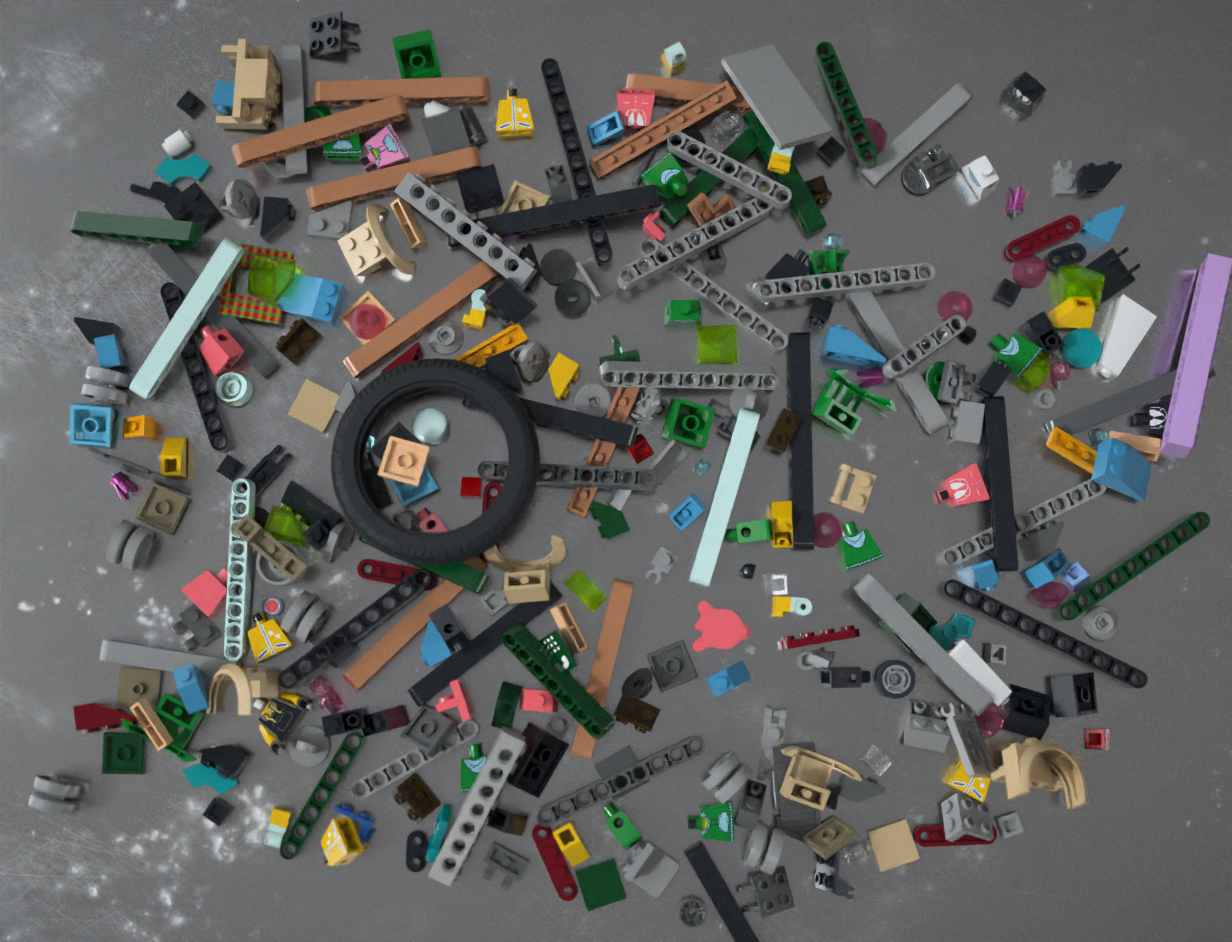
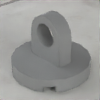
M245 179L231 181L220 198V208L238 219L251 218L258 209V196L253 191L255 188Z
M532 341L526 346L519 345L510 354L512 361L517 365L519 376L528 381L539 379L549 365L547 359L548 356L550 357V351L544 343L539 341Z
M640 388L633 404L632 412H630L633 419L645 421L651 416L662 419L667 415L669 405L660 398V388ZM661 403L662 409L660 412L656 413L655 410L657 409L658 404Z
M735 389L729 399V408L736 419L740 408L760 413L759 420H761L769 409V399L764 390Z
M307 725L300 727L292 734L288 748L295 762L302 766L311 767L318 765L326 759L330 751V740L328 737H325L323 729L318 726Z

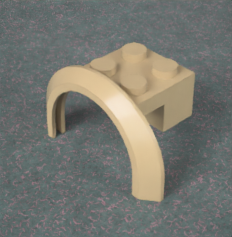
M370 204L366 210L367 222L339 239L338 243L355 276H368L381 268L380 262L388 259L400 272L414 275L416 263L400 256L391 246L382 230L379 216H384V213H389V210L379 204Z
M552 535V551L544 558L533 561L510 559L501 554L496 545L483 552L485 558L492 565L509 571V573H505L504 592L509 604L549 600L550 568L559 564L565 557L566 549L563 539Z
M235 664L223 665L218 669L210 682L207 693L209 708L206 714H216V697L221 680H233L238 692V715H252V697H278V672H270V668H241Z
M797 746L781 749L782 753L792 757L779 792L785 798L823 811L830 794L826 787L833 769L852 779L862 781L856 770L829 757Z

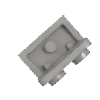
M956 793L941 803L947 841L954 842L964 834L988 841L994 838L990 809L986 802L982 803L977 799Z
M646 841L645 844L641 843L635 851L637 856L634 860H629L623 868L625 872L623 877L629 882H634L647 893L657 898L679 869V864L649 841Z

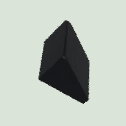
M833 783L826 787L830 791L826 807L835 810L837 809L839 785Z

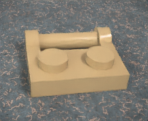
M842 464L840 468L841 474L834 495L830 497L829 502L864 514L876 475ZM851 474L854 475L847 499L844 501L841 499L848 476Z

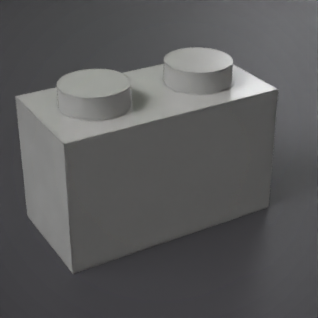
M960 401L957 405H954L952 417H955V423L950 429V437H953L952 443L971 446L980 444L985 404Z

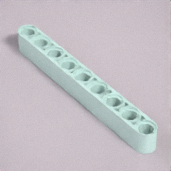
M228 238L221 242L134 377L129 387L131 391L146 400H149L154 395L240 261L245 250L243 247Z
M740 408L689 578L691 582L709 587L760 413Z
M237 479L232 484L224 655L230 661L243 659L248 653L249 637L247 631H249L253 547L232 529L246 514L254 520L256 486L250 479ZM242 483L247 485L245 493H242L240 489ZM242 503L246 505V511L243 514L239 509ZM239 544L244 546L243 554L238 552ZM239 564L243 566V573L241 575L237 572ZM238 584L243 590L241 595L236 593V586ZM236 605L241 607L240 615L235 613ZM236 625L240 628L241 631L239 636H237L234 633V627ZM234 646L239 648L240 653L238 656L233 653Z

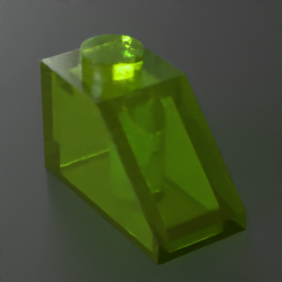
M1041 351L1019 380L1025 387L1035 392L1049 377L1059 358L1053 353L1047 356Z
M579 569L564 582L570 591L592 613L607 599Z

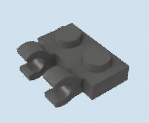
M939 143L928 150L929 156L936 161L931 163L925 151L913 158L914 164L920 167L917 173L926 188L960 171L951 153L945 155Z
M945 360L937 399L950 404H958L960 401L971 402L972 394L961 391L963 382L975 383L976 374L966 372V365Z
M194 603L179 614L182 620L170 628L176 635L180 634L187 627L194 634L192 638L182 644L187 651L192 650L199 643L205 647L221 635L209 618Z
M493 842L484 859V862L489 865L482 878L489 881L497 868L507 874L500 888L508 891L514 878L520 881L530 862Z

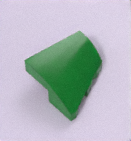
M850 250L809 251L810 275L843 272V263L846 256H849ZM821 281L825 289L830 288V284L827 281Z

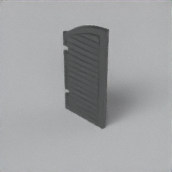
M89 447V451L100 462L188 496L190 494L187 488L163 474L150 471L137 464Z
M815 743L770 747L771 764H777L778 769L772 770L775 811H781V816L775 817L776 828L784 830L786 835L794 839L803 841L802 838L821 825L820 810L785 798L779 793L792 759L791 756L782 753L781 749L797 746L816 753Z

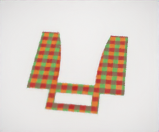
M236 243L245 249L237 266L289 268L292 265L294 253ZM232 272L217 295L221 296L217 314L280 325L282 309L260 300L229 293L233 276Z

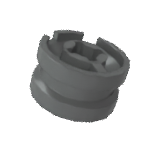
M687 897L679 904L678 916L686 927L697 928L706 921L707 909L701 899ZM695 909L696 916L689 915V910Z

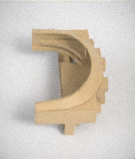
M238 39V46L222 45L221 52L226 53L229 59L237 60L232 116H216L215 123L222 129L268 130V123L271 122V113L273 110H277V105L281 100L279 85L282 83V74L274 66L276 63L275 53L268 46H252L247 39Z
M1028 738L1024 743L1011 744L1009 748L1002 750L1004 765L991 773V781L1006 783L1008 799L1016 800L1017 797L1030 793V788L1054 792L1064 788L1067 809L1074 810L1089 803L1080 756L1067 752L1063 745L1055 744L1053 741H1038L1037 738Z

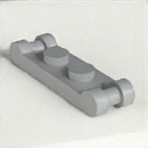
M766 706L758 780L772 779V771L766 770V764L773 765V770H778L777 764H771L770 747L783 746L787 708H780L778 710ZM771 717L779 718L778 724L771 723Z

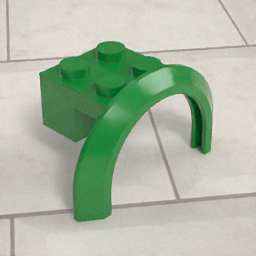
M831 368L825 370V374L830 378V381L811 414L839 432L853 436L863 419L857 415L863 401L887 411L896 412L897 410L894 401L891 399L876 396L847 380L842 374L848 373V370Z
M165 693L155 712H157L156 714L174 741L163 749L177 756L183 762L197 761V758L184 751V748L199 725L204 713L199 711L188 714L182 701ZM122 718L121 721L125 730L152 742L142 727Z

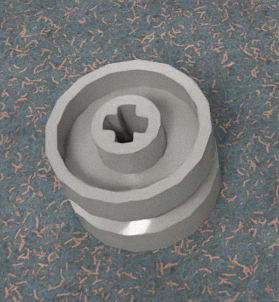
M88 366L85 377L97 384H83L81 395L100 402L126 405L128 394L125 391L116 389V387H130L132 377L117 371Z
M125 519L122 520L108 543L106 560L115 564L122 562L124 568L136 571L142 565L149 552L153 540V530L142 526L137 529L135 523Z
M278 541L305 564V557L297 546L285 541ZM258 553L256 569L260 577L267 583L276 586H290L303 576L304 571L294 582L291 581L263 555Z
M305 590L298 596L286 613L280 628L288 633H293L297 630L296 638L303 643H307L323 623L330 606L321 600L314 604L315 596Z
M733 751L720 759L701 782L708 791L715 789L721 784L715 791L714 796L722 804L731 798L753 773L746 764H742L735 769L740 758Z
M36 775L33 786L40 792L31 794L28 805L49 813L74 815L77 804L70 798L78 797L82 786L60 777Z
M757 822L747 845L743 865L754 869L758 866L761 859V872L772 875L782 853L785 831L774 828L768 836V826Z

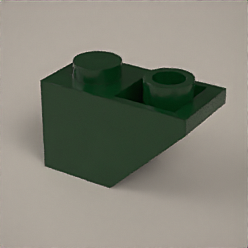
M597 501L591 502L592 508L589 509L593 519L598 518L601 526H598V530L602 538L606 537L608 541L630 531L622 511Z

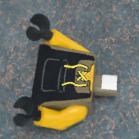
M280 693L278 697H272L269 702L261 697L257 698L253 707L262 712L257 721L260 723L259 729L270 746L272 753L280 756L278 749L280 747L284 750L286 749V746L282 743L286 742L304 711L309 712L306 704L308 702L313 703L312 700L303 698L296 693Z

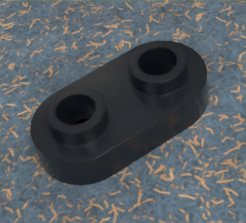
M1079 243L1053 249L1046 256V264L1053 270L1079 264L1086 257V249ZM1072 252L1077 253L1076 258L1072 256ZM1053 257L1058 258L1059 262L1054 263Z
M414 830L407 837L406 866L412 872L422 871L427 864L425 858L428 836L422 830ZM415 837L420 838L421 843L419 845L414 844L413 840ZM417 858L420 861L419 865H413L412 860Z

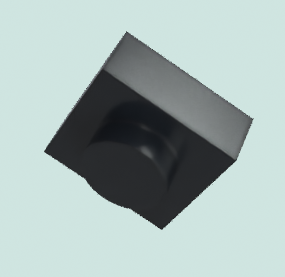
M189 90L176 103V106L192 119L205 105L202 100Z
M831 136L817 152L832 165L846 149Z
M1004 278L994 297L1013 306L1022 286Z
M227 454L216 471L234 482L245 468V465Z
M316 520L304 533V536L313 548L318 550L326 543L330 532L321 520Z
M214 797L202 815L217 826H221L232 808L217 797Z

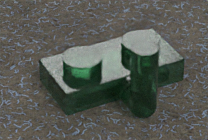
M616 335L611 337L614 354L599 357L600 366L607 361L641 362L638 349L622 352L619 338ZM609 372V373H607L606 375H607V376L612 375L613 372Z

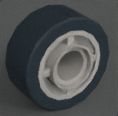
M889 660L882 663L875 675V684L878 690L884 696L892 699L903 698L909 695L916 682L912 667L900 660ZM894 673L900 677L897 685H893L890 680Z

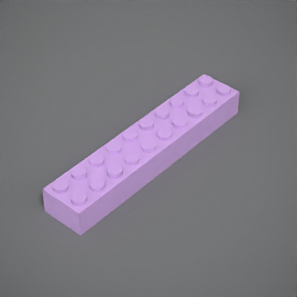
M1208 253L1199 268L1159 451L1161 454L1184 459L1188 453L1191 454L1193 448H1196L1198 436L1195 434L1197 428H1200L1203 418L1200 416L1201 409H1204L1207 400L1204 397L1205 390H1208L1211 381L1208 378L1209 371L1213 370L1215 362L1212 359L1213 352L1216 353L1219 341L1216 340L1217 334H1220L1223 322H1220L1221 315H1224L1227 306L1224 303V299L1228 297L1231 285H1228L1229 278H1232V258Z

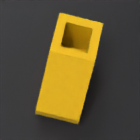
M1071 296L1048 312L1047 316L1055 328H1091L1095 306L1092 297Z
M561 353L557 354L548 369L557 401L567 397L570 391L568 386L571 381L575 382L581 373L579 371L580 365Z
M186 437L165 438L160 455V474L169 478H186Z
M774 501L771 506L773 548H792V501Z
M572 821L553 830L552 833L572 867L591 857Z

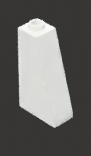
M1124 294L1115 302L1102 346L1101 356L1096 366L1100 370V374L1106 378L1113 379L1119 376L1157 318L1156 315Z
M963 639L954 640L948 646L946 652L992 698L994 706L1005 705L1010 699L1009 695L1012 693L1009 687Z

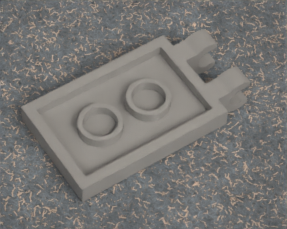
M956 703L949 704L951 708L950 713L948 708H941L942 715L948 718L946 721L967 776L971 778H991V773L996 771L976 718L970 714V709L965 704H961L962 713H960Z

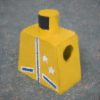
M508 89L507 99L499 100L496 122L497 137L534 135V126L528 101L526 98L519 99L518 89Z
M262 611L251 616L256 627L247 632L256 663H262L295 646L286 631L280 628L281 624L277 619L273 618L267 621Z
M961 760L948 776L945 783L983 803L991 778L968 777Z
M350 817L333 819L321 840V845L325 852L323 861L327 865H347L365 851Z

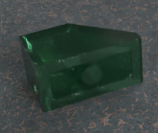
M502 682L491 726L501 729L504 726L510 730L512 729L522 686Z

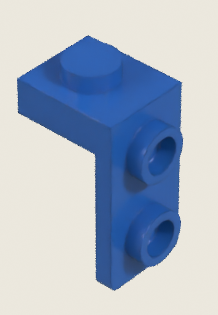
M344 803L335 805L334 811L363 823L358 836L362 845L365 842H370L374 833L371 830L374 824V820L370 819L371 815L362 811L359 814L351 811L352 807Z

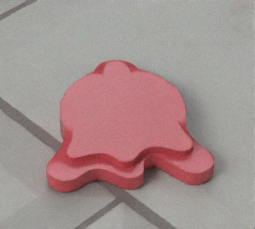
M701 601L698 604L701 617L695 623V628L702 631L703 634L693 642L692 647L694 651L699 652L708 647L730 649L741 640L747 639L750 636V628L744 625L740 617L733 611L715 609L706 601Z

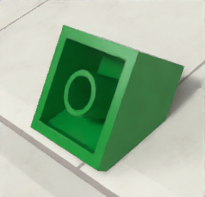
M431 29L392 37L402 79L430 78L441 75Z
M671 398L661 437L705 448L715 409L680 398Z

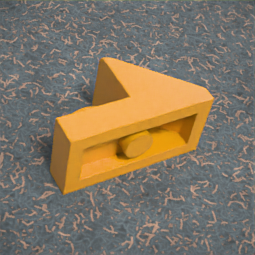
M148 415L124 418L123 438L154 439L155 419Z

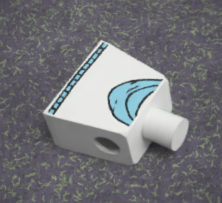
M985 155L960 168L961 173L979 201L997 190L1000 180L999 176Z

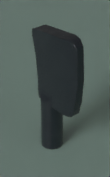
M157 181L152 183L150 189L133 183L130 186V191L147 196L164 205L180 193L178 187Z

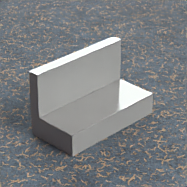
M593 257L582 264L580 262L576 263L577 271L596 301L614 292Z
M673 439L648 468L656 474L661 485L664 484L687 456V453L676 445V441Z

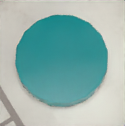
M1075 329L1068 333L1063 340L1065 345L1061 347L1062 357L1066 363L1075 368H1088L1095 364L1101 356V341L1091 330Z

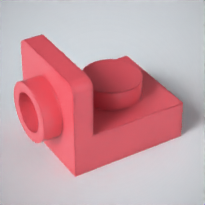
M657 211L654 215L650 213L643 220V230L651 238L662 244L665 241L666 232L659 224H654L660 218V213Z

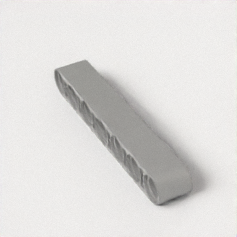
M281 43L284 129L305 123L301 43ZM307 149L286 155L287 174L308 173Z
M959 81L877 155L876 165L872 169H862L861 172L876 186L967 104L974 95Z
M673 131L668 135V150L672 154L777 209H786L790 205L792 192L788 187L682 132ZM673 140H679L681 141V144L678 146H674L671 144V142ZM691 149H697L699 153L696 155H691L689 151ZM709 158H714L717 162L715 164H709L706 160ZM731 167L734 169V172L726 173L724 169ZM748 176L752 181L745 183L742 181V178ZM765 185L768 186L770 190L767 192H762L759 188L760 186ZM783 194L788 199L786 201H780L778 200L777 196Z
M104 639L99 659L170 672L193 663L200 670L201 676L213 678L218 669L223 665L235 664L241 667L242 664L241 661H230L223 658Z
M469 719L455 726L450 733H454L457 736V742L454 745L449 744L446 738L439 747V752L432 757L415 748L361 778L352 785V795L357 799L366 798L472 739L480 731L478 722ZM467 723H472L475 726L474 734L470 735L465 732L464 728ZM413 753H417L421 757V762L418 765L411 762V755ZM395 763H399L403 767V772L400 775L393 772V765ZM378 773L382 774L385 778L382 785L375 782V775ZM358 784L366 786L367 790L364 795L357 792Z

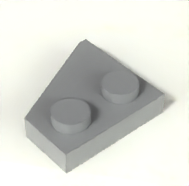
M352 201L310 214L308 236L341 239L349 234L353 207Z

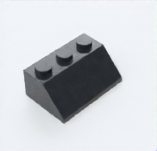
M293 480L288 484L280 501L285 505L283 509L292 515L294 513L300 515L301 518L299 520L308 527L316 520H321L328 531L331 532L338 523L347 520Z
M529 722L522 733L525 736L526 750L522 756L518 755L515 761L518 763L513 774H508L506 780L510 785L539 798L569 744Z

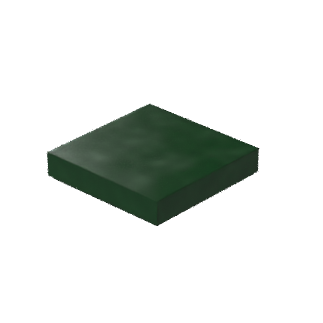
M104 732L102 774H145L146 739L131 732Z
M614 858L575 871L587 911L627 899Z

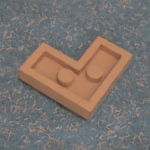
M702 192L687 205L700 227L737 208L727 194L712 205L707 196Z

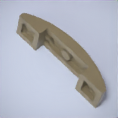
M247 514L232 529L291 581L294 582L307 568L302 561Z

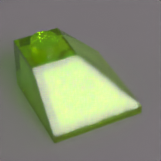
M250 254L247 293L274 302L278 301L294 281L296 261L280 256Z
M1080 265L1059 266L1057 277L1058 305L1071 296L1092 297L1095 311H1100L1105 276Z
M736 325L696 327L698 363L738 364Z
M273 505L264 529L277 540L308 549L309 544L293 512L290 511L291 508L285 505H279V507Z

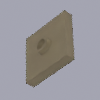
M152 481L134 518L173 535L190 498Z
M120 667L116 708L130 709L132 705L146 697L155 711L159 704L162 670Z
M833 815L806 834L802 840L805 845L824 859H827L857 838L858 834L855 829Z

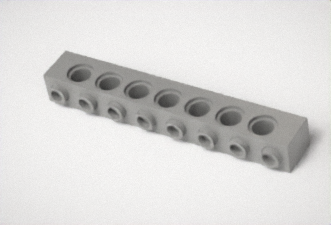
M408 172L394 192L505 278L510 277L524 290L537 273V270L533 268L535 263L527 257L524 260L520 258L518 250L511 245L507 248L502 244L504 240L496 233L493 235L489 234L486 231L488 227L480 221L477 223L472 221L470 213L464 209L459 211L455 207L457 203L449 197H446V199L439 195L441 191L435 186L431 185L428 187L424 184L425 179L418 173L413 175ZM424 189L423 197L417 198V191ZM435 201L440 202L437 210L432 209V204ZM454 212L456 215L455 220L448 222V215ZM471 225V232L464 235V226ZM485 236L487 243L485 246L480 247L479 239ZM497 249H502V257L499 259H495V251ZM518 261L519 266L517 270L511 271V262Z
M504 726L502 727L441 844L440 852L429 867L428 877L449 887L453 881L456 882L461 874L459 869L461 864L467 863L471 854L469 852L471 845L475 846L480 837V834H478L480 828H485L489 820L487 815L490 809L494 810L499 799L496 797L500 791L504 792L508 784L506 780L508 774L514 773L518 764L515 762L518 755L522 756L526 750L525 736ZM503 750H510L512 755L504 757L501 752ZM500 768L503 772L495 775L492 773V769ZM490 786L493 788V791L486 793L482 788ZM475 804H481L484 808L480 811H477L473 808V806ZM471 822L474 824V827L466 828L463 824ZM456 840H462L465 844L463 846H457L454 842ZM453 858L456 862L448 864L445 860Z

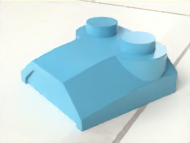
M86 402L70 404V444L111 447L112 426L115 419L113 406Z
M425 464L418 487L389 479L402 507L439 489L427 464Z

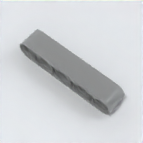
M960 315L950 317L887 361L882 368L884 375L889 379L897 378L961 333L966 327L965 319ZM892 364L897 367V371L893 368Z

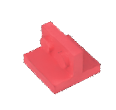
M461 679L451 681L450 685L455 698H453V695H449L439 699L440 703L435 705L437 712L439 713L458 706L463 722L474 718Z

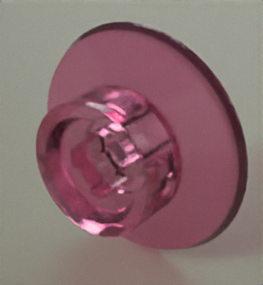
M1032 254L1012 263L1011 276L1015 283L1023 288H1035L1044 281L1046 266L1041 258ZM1027 267H1032L1033 273H1028Z
M950 291L939 299L937 312L943 322L954 315L962 316L967 322L972 315L973 306L969 297L964 293ZM953 304L960 307L958 311L952 309Z
M361 305L350 316V328L358 338L364 340L373 339L384 330L385 316L374 305ZM370 318V324H363V319Z
M1053 353L1050 357L1049 373L1052 386L1055 389L1061 386L1062 381L1069 380L1070 366L1067 360L1061 361L1059 356Z
M828 512L815 514L814 545L820 548H830L836 545L843 533L840 520L834 514ZM827 525L830 531L823 534L821 527Z
M1048 582L1037 589L1034 588L1031 595L1036 601L1041 602L1042 606L1054 608L1059 606L1062 600L1067 597L1069 589L1062 583Z
M993 703L980 716L976 714L974 716L984 739L992 737L1002 727L1003 718L999 709Z

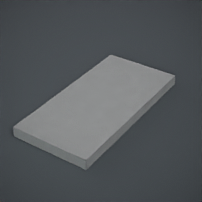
M773 44L723 57L721 64L779 150L830 136L832 132L831 127Z

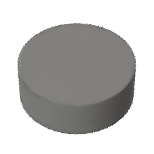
M1043 389L1035 395L1034 401L1039 409L1047 410L1054 406L1056 396L1051 390Z
M804 650L799 653L797 664L802 670L809 671L815 668L813 663L808 661L810 653L813 651Z

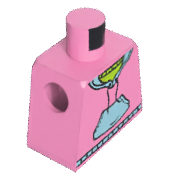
M390 124L365 143L369 154L360 158L365 169L374 164L380 170L410 162L407 152Z

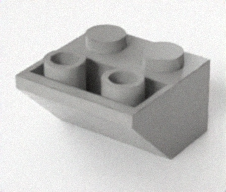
M910 699L904 726V745L944 753L950 738V729L946 721L948 718L942 715L941 708H948L950 713V707Z

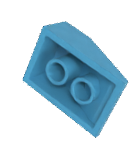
M288 272L277 308L282 309V312L335 326L345 287L341 283L323 278Z
M834 325L825 334L821 357L871 368H881L886 363L885 357L853 332L846 330L844 326Z
M1112 437L1098 444L1091 480L1144 502L1152 464L1131 445Z

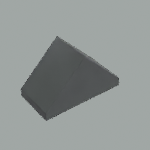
M721 242L702 251L705 272L726 268L727 260Z

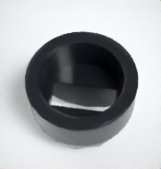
M966 326L959 333V338L964 343H972L977 335L976 329Z
M751 563L743 565L741 575L745 579L752 581L756 565Z

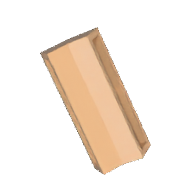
M398 198L390 205L411 248L419 249L428 245L429 243L410 204L403 198Z
M1109 431L1107 433V440L1113 437L1131 445L1146 460L1156 462L1160 455L1161 439L1116 431Z
M564 602L550 609L572 656L587 649L588 646L567 603Z
M146 697L130 707L158 751L174 741Z

